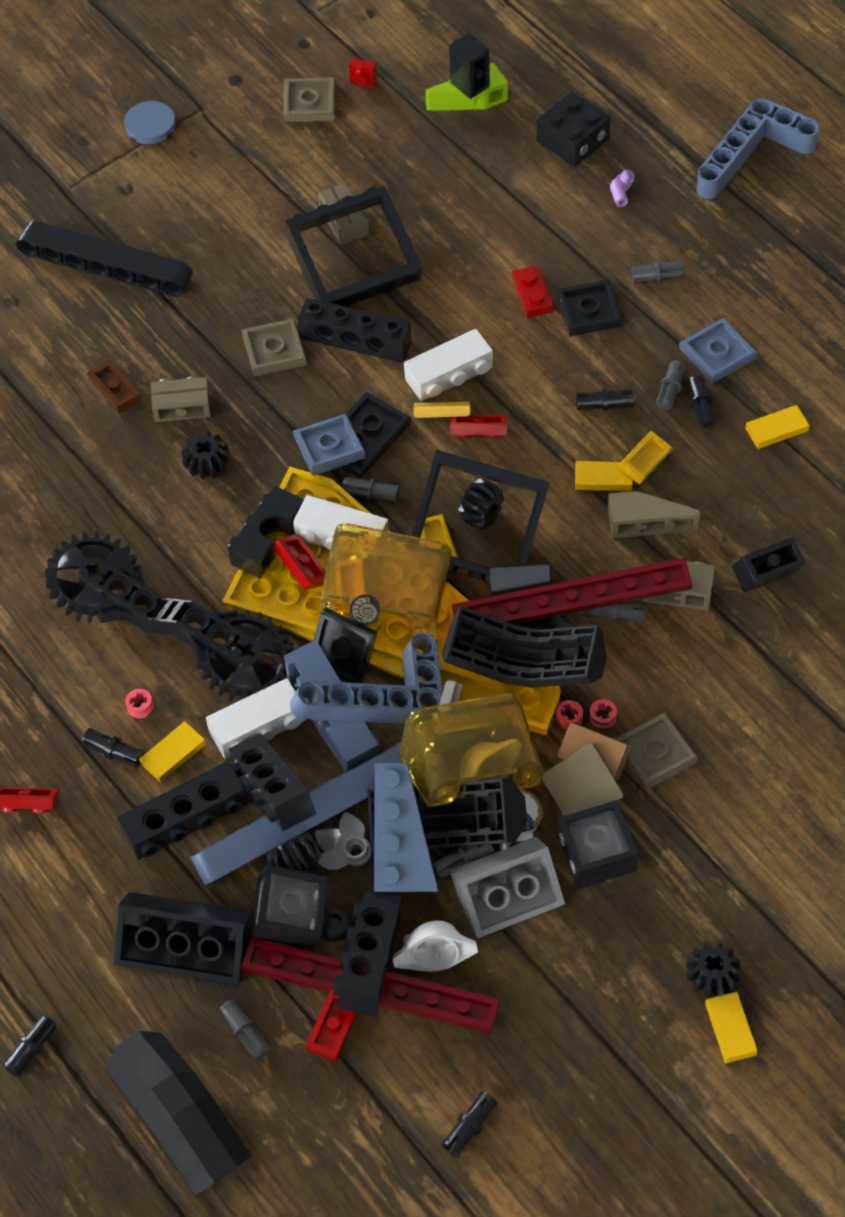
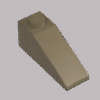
M620 491L608 495V516L612 539L698 531L700 519L698 509L638 491Z
M687 562L692 589L636 601L709 611L715 565H708L704 562Z

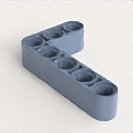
M759 98L754 100L699 168L697 194L704 199L716 198L764 137L803 154L814 152L817 148L820 130L818 122L768 99Z
M419 632L412 637L402 654L405 686L305 681L299 686L292 697L290 709L295 716L301 719L427 724L436 715L437 712L434 710L435 707H439L442 697L436 640L432 635L425 632ZM419 676L424 677L426 681L420 679ZM302 697H307L312 703L306 702ZM332 698L339 700L342 705L335 703ZM362 700H366L371 706L364 704ZM392 701L396 702L400 707H396ZM421 703L426 704L429 707V709L423 707Z

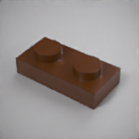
M111 360L87 372L89 381L118 414L142 400L140 392Z

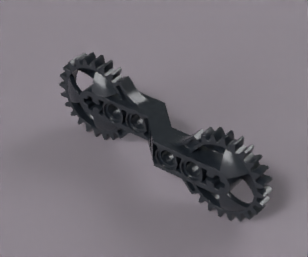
M98 531L94 533L93 538H89L88 534L83 532L82 540H78L75 535H71V544L64 540L61 541V550L54 548L53 558H48L47 567L49 568L45 570V578H48L46 580V589H51L50 599L58 598L56 600L57 608L66 606V616L74 611L77 612V621L83 615H87L89 623L92 622L94 616L98 617L100 623L127 620L145 632L174 635L191 646L195 655L196 668L203 670L202 680L211 678L208 688L212 689L218 686L219 697L227 692L229 693L230 702L233 701L235 696H240V700L287 678L284 656L292 652L293 645L286 644L289 638L288 634L279 635L282 628L281 624L272 627L273 618L270 617L264 622L261 620V612L255 618H251L249 610H246L244 617L240 616L237 609L224 613H212L192 600L162 597L146 586L143 579L142 566L136 565L137 556H128L130 554V546L120 548L121 539H117L112 543L110 542V534H107L104 539H100ZM79 569L78 582L57 578V571ZM118 589L122 590L124 594L116 595L112 591ZM146 605L149 609L140 610L136 606ZM198 623L201 628H192L188 624ZM263 631L264 633L261 635V637L258 639V641H256V639H257V637L259 636L260 632ZM221 638L224 639L227 643L218 644L214 641V639ZM262 652L281 655L282 663L259 664ZM233 672H234L235 674L233 675L232 679L230 680L229 683H227L226 681L230 678V676H231V675L233 674Z

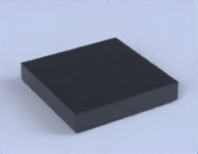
M609 280L556 289V297L569 337L622 327V318Z
M549 564L490 566L491 596L550 585ZM550 617L515 625L550 624L552 618Z
M326 607L321 611L314 640L317 641L337 676L351 683H364L378 632Z

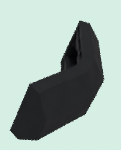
M460 606L456 611L442 653L444 662L505 684L531 688L593 683L603 677L607 658L603 631L598 625L545 630L515 626Z
M511 778L412 786L427 848L512 843L517 841L527 823L525 796ZM368 789L371 851L373 853L375 789Z
M137 1031L115 1047L106 1069L109 1077L142 1117L194 1196L219 1181L251 1157V1154L210 1092L161 1032Z

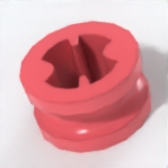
M135 689L126 696L125 704L132 717L142 719L148 717L153 712L154 702L150 692L147 690ZM139 700H144L140 707H135Z
M606 699L595 701L590 707V723L598 730L612 728L616 723L617 708L613 702ZM604 711V714L608 712V718L602 719V715L598 717V712Z
M573 700L561 702L556 709V723L565 731H567L570 722L579 725L583 722V709L578 702ZM565 712H571L574 719L568 720Z

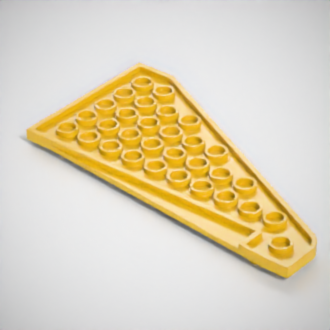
M289 467L280 485V488L305 499L306 495L370 513L331 478L317 474L312 476L310 472ZM389 530V537L377 562L363 561L367 594L374 596L379 601L381 609L376 621L369 625H364L378 632L369 666L404 680L402 660L404 649L415 634L419 632L429 633L437 643L442 694L447 681L459 682L463 685L459 703L468 706L483 699L492 717L516 727L547 736L556 709L560 703V686L531 688L505 684L444 662L442 653L448 631L454 619L452 604L469 600L431 566L411 560L412 554L407 553L408 546ZM271 532L265 537L275 543L277 539L289 535L282 532ZM313 543L307 544L331 578L324 586L304 591L275 551L276 558L261 579L238 569L222 601L223 608L228 610L237 609L239 613L244 615L246 610H249L253 618L261 612L262 621L265 622L268 618L272 617V626L281 624L282 630L312 642L314 641L321 611L327 607L339 613L333 564L361 560L343 552H332L326 547ZM419 676L420 679L426 681L424 677Z

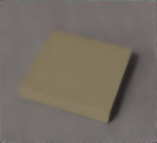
M335 77L284 79V122L335 121Z
M294 318L241 330L253 377L307 365Z
M665 712L614 738L632 746L626 764L645 791L698 762V757Z
M594 743L589 744L540 775L564 816L615 800L618 802L626 797Z

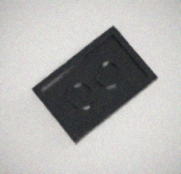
M368 392L346 413L365 451L366 458L341 466V468L360 479L411 424L410 416Z

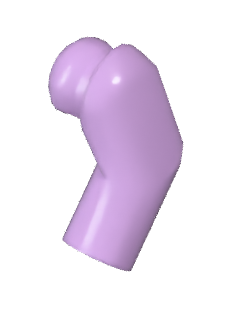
M624 170L610 184L612 196L618 207L628 204L626 191L632 186V182L635 179L633 172L630 170Z

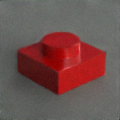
M351 58L349 62L350 83L374 88L377 82L376 62Z

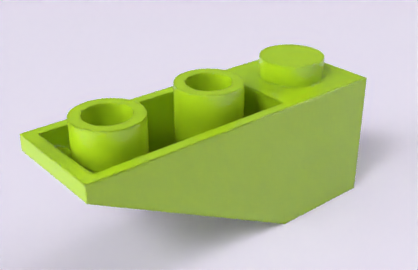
M494 63L490 64V87L472 99H469L451 84L450 80L426 90V108L428 111L486 110L508 101V81Z

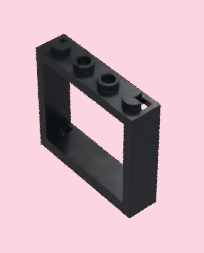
M385 186L380 188L371 187L360 195L343 197L337 203L329 206L326 204L320 205L312 212L306 214L298 213L286 220V237L315 300L347 307L421 280L423 267ZM380 204L407 264L326 292L300 232Z
M436 450L407 549V553L412 554L411 560L428 564L430 559L440 562L439 568L455 573L457 568L468 570L469 577L485 581L486 576L490 577V567L418 546L440 469L443 466L537 493L516 564L526 565L550 482Z

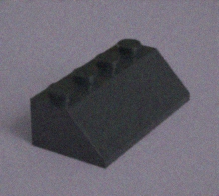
M128 892L118 904L114 965L239 984L242 975L241 965L250 942L249 935L253 911Z

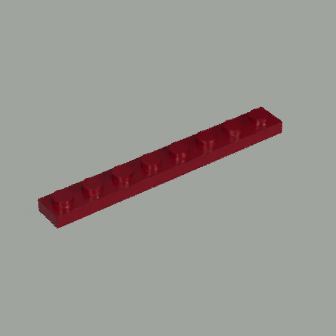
M686 558L456 603L452 604V611L455 616L458 608L463 606L515 625L692 589V581Z
M256 938L250 939L241 965L244 972L329 993L330 989H334L336 976H342L343 970H340V959ZM387 972L379 1006L492 1034L500 1006V999Z

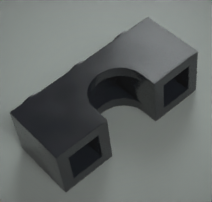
M274 486L269 494H265L260 500L258 509L253 515L247 517L243 529L237 536H233L228 544L227 549L231 565L261 579L276 558L275 549L273 548L274 542L265 536L271 532H282L289 536L293 535L295 532L293 521L304 499L277 486Z

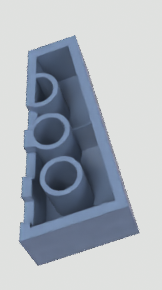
M316 640L284 656L287 679L295 692L305 681L341 682ZM302 697L306 702L312 703L307 697ZM332 698L335 703L342 705L339 700ZM310 719L345 772L379 754L381 741L374 730L370 731L366 722Z
M375 763L374 892H438L407 763Z

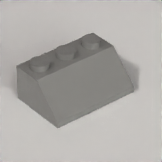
M537 837L449 870L458 899L477 939L565 905L549 849Z

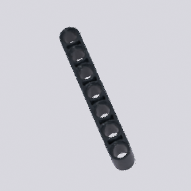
M29 221L15 242L17 249L24 255L173 297H179L183 294L193 276L192 268L182 261L37 221Z

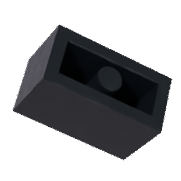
M470 33L450 44V83L469 99H472L490 87V49Z
M791 537L742 556L732 566V569L745 593L794 574L806 562L795 538Z

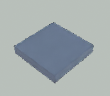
M725 318L691 335L679 344V349L712 384L757 359V352Z
M346 414L293 430L294 438L312 476L366 458L365 451Z

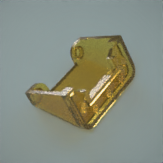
M339 524L335 528L318 612L327 607L341 615L345 614L348 611L349 605L357 596L370 594L379 601L380 612L407 617V625L413 632H425L435 635L448 579L451 549L448 545L434 540L354 524Z
M512 693L420 708L412 712L406 719L398 757L402 763H407L409 775L428 807L452 802L458 795L461 783L513 773V780L520 788H531L541 785L543 767L523 707Z

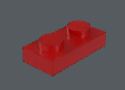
M538 265L512 271V280L526 317L530 318L552 313L553 303Z
M507 415L451 417L450 435H456V437L463 439L471 438L473 435L499 438L501 435H507Z
M299 534L276 540L273 548L304 591L327 584L331 578Z
M0 787V808L3 812L31 809L34 813H47L53 810L59 801V789Z
M332 989L328 993L305 1047L306 1052L337 1062L358 1013L338 1010V996L333 995Z

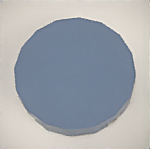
M146 101L138 103L129 109L125 115L124 125L127 135L130 138L136 139L138 143L155 144L164 141L170 132L171 134L174 132L176 120L173 110L168 105L158 101Z

